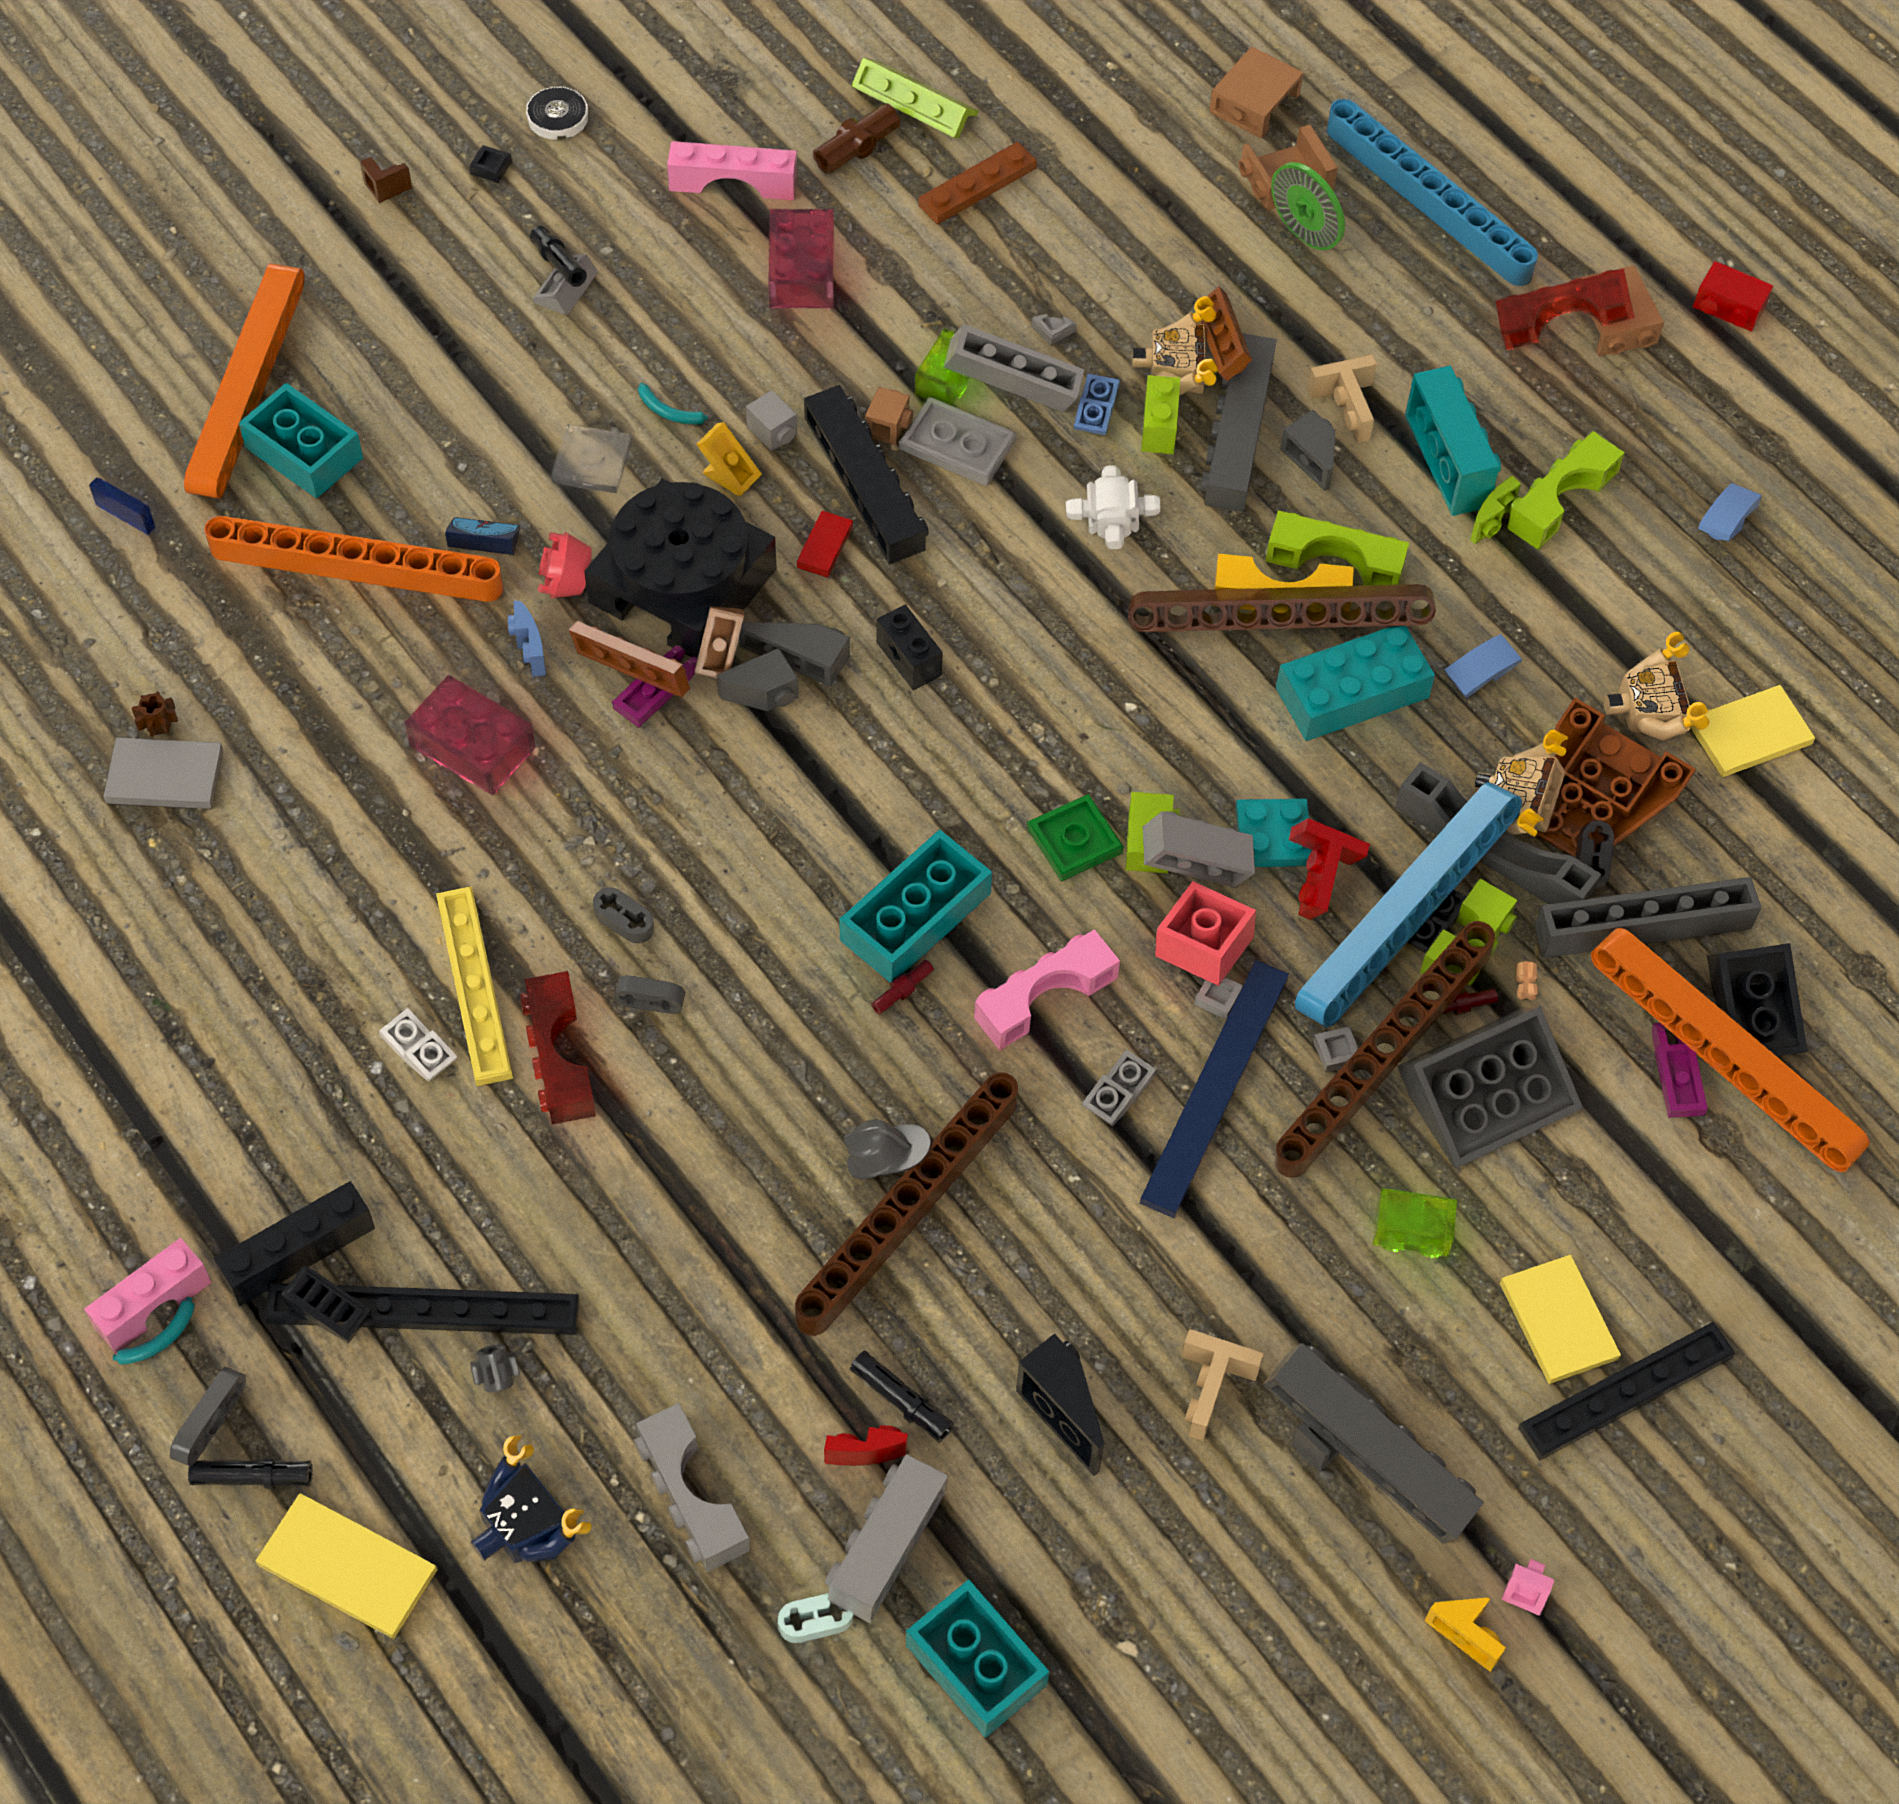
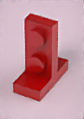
M1307 818L1291 827L1289 841L1313 850L1306 862V868L1308 869L1306 883L1302 886L1298 897L1299 902H1301L1298 915L1311 920L1328 911L1339 861L1350 866L1367 857L1370 844Z

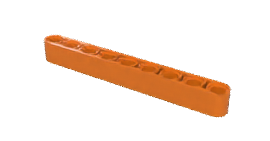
M273 263L268 264L188 464L184 478L186 493L217 499L223 497L244 444L239 422L259 405L304 288L305 276L302 268Z
M227 516L211 518L206 523L204 529L212 556L221 561L484 602L497 600L503 593L504 586L500 565L495 559L490 557Z
M1616 928L1592 951L1591 960L1600 972L1684 1044L1696 1052L1698 1056L1828 1167L1838 1172H1845L1868 1148L1870 1144L1869 1138L1857 1124L1631 932L1623 928Z

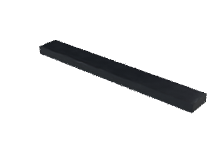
M270 1283L265 1314L267 1324L318 1326L285 1305L282 1293L289 1283ZM336 1285L371 1310V1315L362 1325V1327L558 1335H576L579 1294ZM320 1294L312 1305L314 1308L319 1305L325 1294ZM335 1301L325 1315L330 1317L340 1303ZM348 1309L338 1324L343 1327L354 1311Z

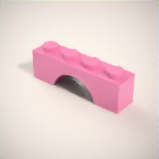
M671 141L667 163L669 191L701 193L702 189L711 181L733 178L752 185L758 190L762 198L794 200L797 182V155L794 150Z
M1095 929L1084 936L1082 934L1077 935L1067 943L1066 947L1058 952L1045 954L1033 967L1026 971L1019 970L1012 974L1003 985L996 989L989 988L981 993L975 1001L974 1019L1000 1051L1029 1033L1031 1020L1029 1007L1036 997L1054 988H1071L1090 996L1118 979L1120 960Z

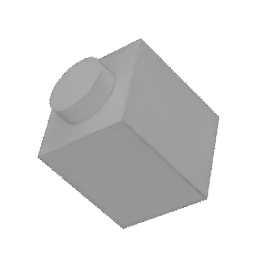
M772 390L746 406L747 428L771 451L781 445L788 444L797 435V414Z

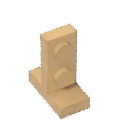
M1373 355L1312 367L1310 370L1307 389L1311 398L1334 394L1336 404L1342 406L1345 413L1346 427L1348 431H1353L1357 443L1370 440L1374 418L1360 389L1373 385L1377 366Z
M1189 1329L1184 1343L1182 1358L1203 1364L1196 1386L1203 1388L1199 1400L1191 1398L1185 1421L1191 1422L1190 1437L1204 1441L1225 1373L1228 1372L1256 1382L1264 1353Z

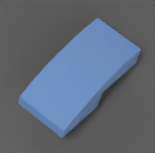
M1087 374L1083 395L1080 398L1074 429L1106 435L1119 389L1118 379Z
M1731 483L1709 508L1698 529L1708 533L1710 537L1716 540H1726L1729 542L1742 530L1745 518L1759 506L1762 495Z
M514 601V615H508L509 636L516 635L518 649H523L524 663L531 664L532 676H545L546 667L543 647L537 625L526 606L521 601Z
M1499 634L1459 658L1444 669V671L1467 699L1492 679L1496 682L1521 663L1522 658L1502 634Z

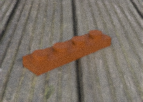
M1017 141L919 196L918 206L938 225L1035 170L1037 160Z
M1218 286L1207 296L1214 303L1212 308L1216 311V317L1212 322H1205L1203 320L1200 322L1204 324V333L1218 372L1228 381L1234 375L1244 371L1248 363L1252 361L1229 297Z
M579 621L569 629L577 654L681 698L690 690L685 668L679 661L665 658L654 653L649 648H641L629 643L622 637L612 636L596 626H588Z

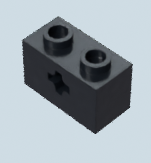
M906 604L876 619V643L913 691L942 676L943 652Z

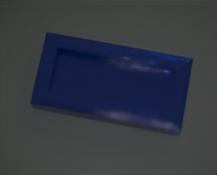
M96 477L89 484L96 506L147 535L155 528L148 505L101 478Z

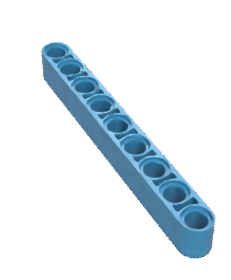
M1338 99L1331 104L1327 124V134L1330 138L1506 281L1516 286L1529 284L1532 280L1538 257L1537 250L1357 104L1348 99Z
M1491 782L1482 785L1306 982L1297 994L1295 1009L1325 1027L1333 1026L1515 821L1522 807L1521 797Z

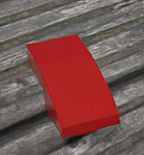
M881 1425L878 1428L869 1427L866 1441H860L857 1436L847 1433H840L837 1436L827 1435L824 1447V1463L841 1466H861L900 1458L907 1454L908 1433H902L899 1428L894 1426Z

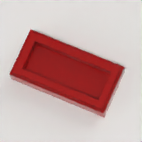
M821 511L797 559V568L828 578L853 528V520Z

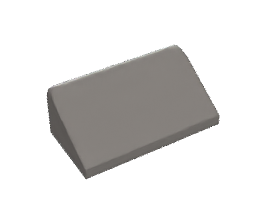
M586 254L571 255L587 273V279L581 286H571L565 277L554 268L533 297L534 303L561 314H569L597 274V269Z

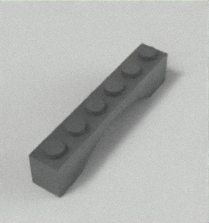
M1420 762L1402 783L1395 808L1438 835L1468 801L1459 793L1449 779ZM1505 832L1479 860L1547 904L1591 899L1601 877L1599 872L1571 855L1541 850Z

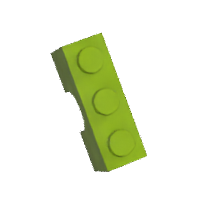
M1480 878L1463 901L1456 922L1466 926L1470 922L1483 921L1493 928L1495 941L1491 958L1499 945V941L1496 939L1501 932L1507 935L1517 919V916L1513 914L1517 899ZM1444 929L1424 956L1420 969L1421 974L1427 971L1454 940L1455 935ZM1479 939L1468 941L1474 947L1485 946ZM1456 965L1445 967L1449 972L1455 974L1463 971ZM1480 970L1478 971V973L1472 978V980H1471L1467 985H1469V986L1472 985V983L1474 982V980H1475L1476 977L1478 976Z

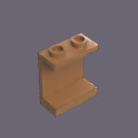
M1251 46L1212 90L1209 112L1262 139L1268 132L1270 114L1287 94L1296 98L1300 95L1303 72Z
M1311 125L1299 128L1296 146L1257 157L1249 143L1243 145L1242 156L1238 162L1240 173L1244 178L1248 179L1255 198L1261 200L1266 210L1276 208L1271 191L1272 177L1278 168L1289 162H1297L1310 167L1334 190L1338 167Z
M1635 265L1575 278L1569 300L1574 309L1587 307L1601 335L1596 349L1598 357L1608 354H1619L1623 351L1639 347L1646 348L1658 343L1664 321Z

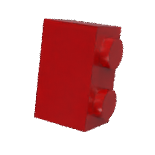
M1714 261L1699 286L1693 308L1752 332L1767 306L1774 285Z

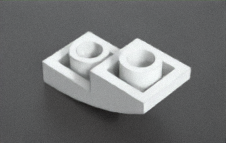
M409 1008L379 1030V1035L428 1082L457 1059L455 1053L433 1030L430 1032Z

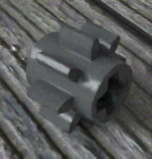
M501 1344L487 1346L476 1352L478 1361L470 1362L474 1385L483 1383L486 1392H497L511 1387L514 1384L512 1376L520 1374L515 1351L507 1353L505 1345Z

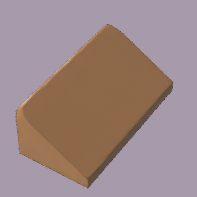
M710 606L695 674L717 678V674L732 668L744 619V610Z

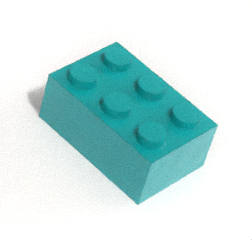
M287 383L239 422L245 448L316 499L363 459L358 433Z
M969 1579L906 1630V1647L984 1738L989 1736L1047 1687L1049 1670Z

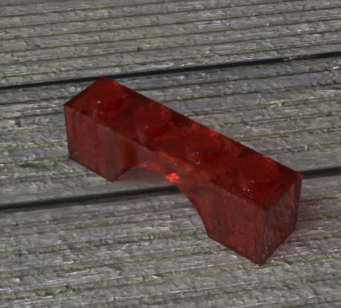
M1624 268L1608 270L1602 274L1583 279L1576 278L1567 283L1552 287H1541L1536 291L1520 295H1510L1495 301L1506 350L1539 342L1544 327L1555 317L1568 312L1590 314L1602 326L1635 318Z
M568 971L524 979L527 993L520 994L523 1015H531L533 1025L526 1026L529 1047L537 1046L539 1057L532 1058L535 1079H543L545 1087L543 1090H538L541 1111H549L552 1125L595 1117L596 1113L587 1067L575 1065L564 1060L554 1049L556 1039L562 1030L577 1020Z

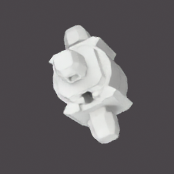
M1115 465L1104 467L1102 477L1095 480V484L1092 482L1087 484V500L1075 498L1066 501V517L1072 520H1082V517H1088L1089 533L1093 535L1097 532L1098 536L1105 538V543L1109 549L1122 548L1124 537L1130 535L1131 530L1135 533L1139 530V515L1144 514V517L1160 513V497L1156 495L1138 497L1137 482L1135 480L1129 482L1126 477L1121 476L1119 468Z

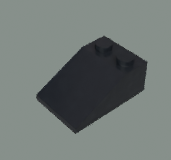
M1790 943L1707 955L1713 995L1716 1005L1775 1056L1808 1052Z
M1054 1333L1019 1361L1016 1392L1089 1472L1095 1476L1100 1472L1105 1443L1080 1361V1355L1070 1342H1062Z

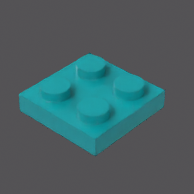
M1307 799L1236 800L1237 831L1253 835L1255 867L1306 866L1307 859L1312 850L1289 841L1291 827L1309 818Z

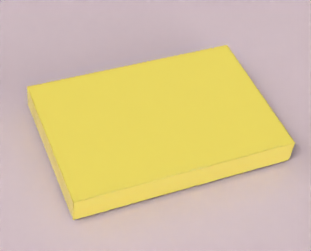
M1781 685L1709 710L1707 714H1704L1709 719V725L1703 730L1696 729L1693 725L1690 726L1722 778L1810 746L1815 740L1813 733Z
M1571 1254L1501 1278L1499 1284L1548 1384L1619 1360L1621 1354Z

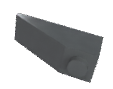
M742 623L739 635L741 648L759 656L779 648L793 671L830 687L850 657V637L835 628L807 623Z

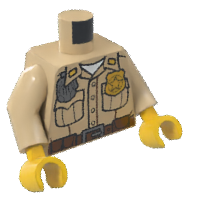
M1207 296L1199 298L1194 305L1195 313L1191 311L1177 322L1162 329H1155L1152 332L1150 348H1132V367L1151 368V375L1180 378L1179 395L1187 392L1203 394L1204 383L1208 386L1215 384L1217 377L1214 373L1218 369L1212 359H1205L1204 324L1200 322L1201 320L1212 322L1215 319L1216 311L1212 308L1214 305L1212 300Z
M1671 633L1666 639V649L1659 648L1630 669L1623 676L1619 693L1604 696L1605 713L1607 715L1624 713L1628 730L1631 732L1642 733L1665 741L1677 735L1685 734L1692 725L1699 730L1708 727L1709 719L1704 715L1708 713L1707 707L1701 702L1689 705L1677 661H1671L1672 656L1683 658L1689 653L1687 643H1683L1675 648L1676 644L1684 640L1682 633Z
M1550 730L1545 735L1543 743L1517 753L1513 757H1503L1500 759L1495 775L1485 773L1477 775L1475 792L1485 783L1491 782L1521 797L1522 807L1520 813L1507 829L1510 834L1528 833L1535 837L1538 833L1537 830L1547 832L1565 776V770L1554 756L1556 754L1559 756L1565 755L1566 748L1560 745L1564 740L1568 739L1567 735L1556 730Z

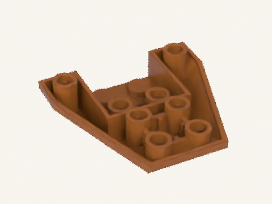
M1577 698L1573 699L1555 726L1556 731L1568 736V739L1564 740L1560 745L1566 748L1565 755L1559 756L1556 754L1554 756L1565 770V776L1547 832L1537 830L1538 833L1536 835L1574 858L1576 857L1578 834L1584 825L1593 821L1606 822L1614 832V848L1677 800L1696 772L1694 767L1667 751L1660 757L1604 724V714ZM1597 828L1594 832L1588 834V839L1594 840L1593 852L1596 851L1597 843L1604 841V836L1598 835Z

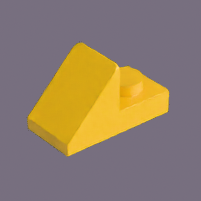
M724 422L717 423L696 444L710 463L703 470V474L737 496L742 495L762 475Z
M1475 1598L1435 1602L1424 1621L1491 1672L1500 1660L1506 1647L1501 1644L1500 1638L1492 1630L1484 1626L1480 1628L1475 1624L1491 1599Z

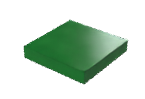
M1089 794L1027 821L1029 833L1061 882L1123 854L1124 846Z

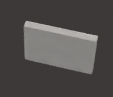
M929 397L900 440L899 450L988 486L1016 442L1017 433Z
M116 737L104 800L108 804L212 809L223 753L222 744L215 742Z

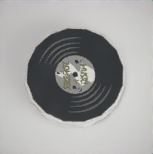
M550 87L540 90L531 97L527 103L526 117L531 130L541 137L558 140L557 136L566 135V138H569L582 131L587 124L588 105L584 97L576 90L567 87Z

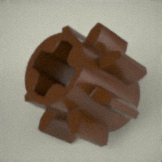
M158 691L155 694L141 695L138 706L132 707L138 731L146 728L151 737L163 733L168 734L172 722H178L173 699L167 698L164 700Z

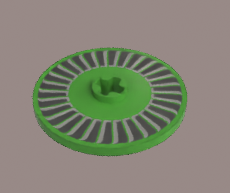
M1289 162L1278 168L1272 177L1271 191L1275 207L1285 225L1294 235L1314 249L1329 250L1336 246L1344 236L1345 219L1340 202L1332 188L1316 171L1304 164Z

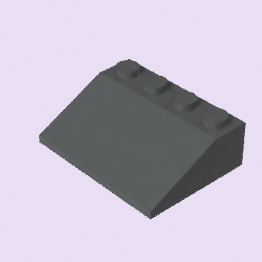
M1541 1006L1521 1008L1397 1065L1412 1102L1454 1168H1458L1583 1109Z

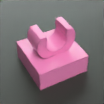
M1533 1559L1529 1560L1527 1568L1516 1564L1501 1600L1540 1616L1551 1592L1554 1579L1542 1575L1545 1564Z

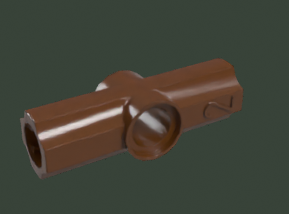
M889 103L882 104L858 121L855 118L845 120L839 127L836 136L813 150V159L816 161L818 168L825 174L828 172L832 173L855 156L859 159L868 157L874 151L879 140L900 127V118L895 108Z

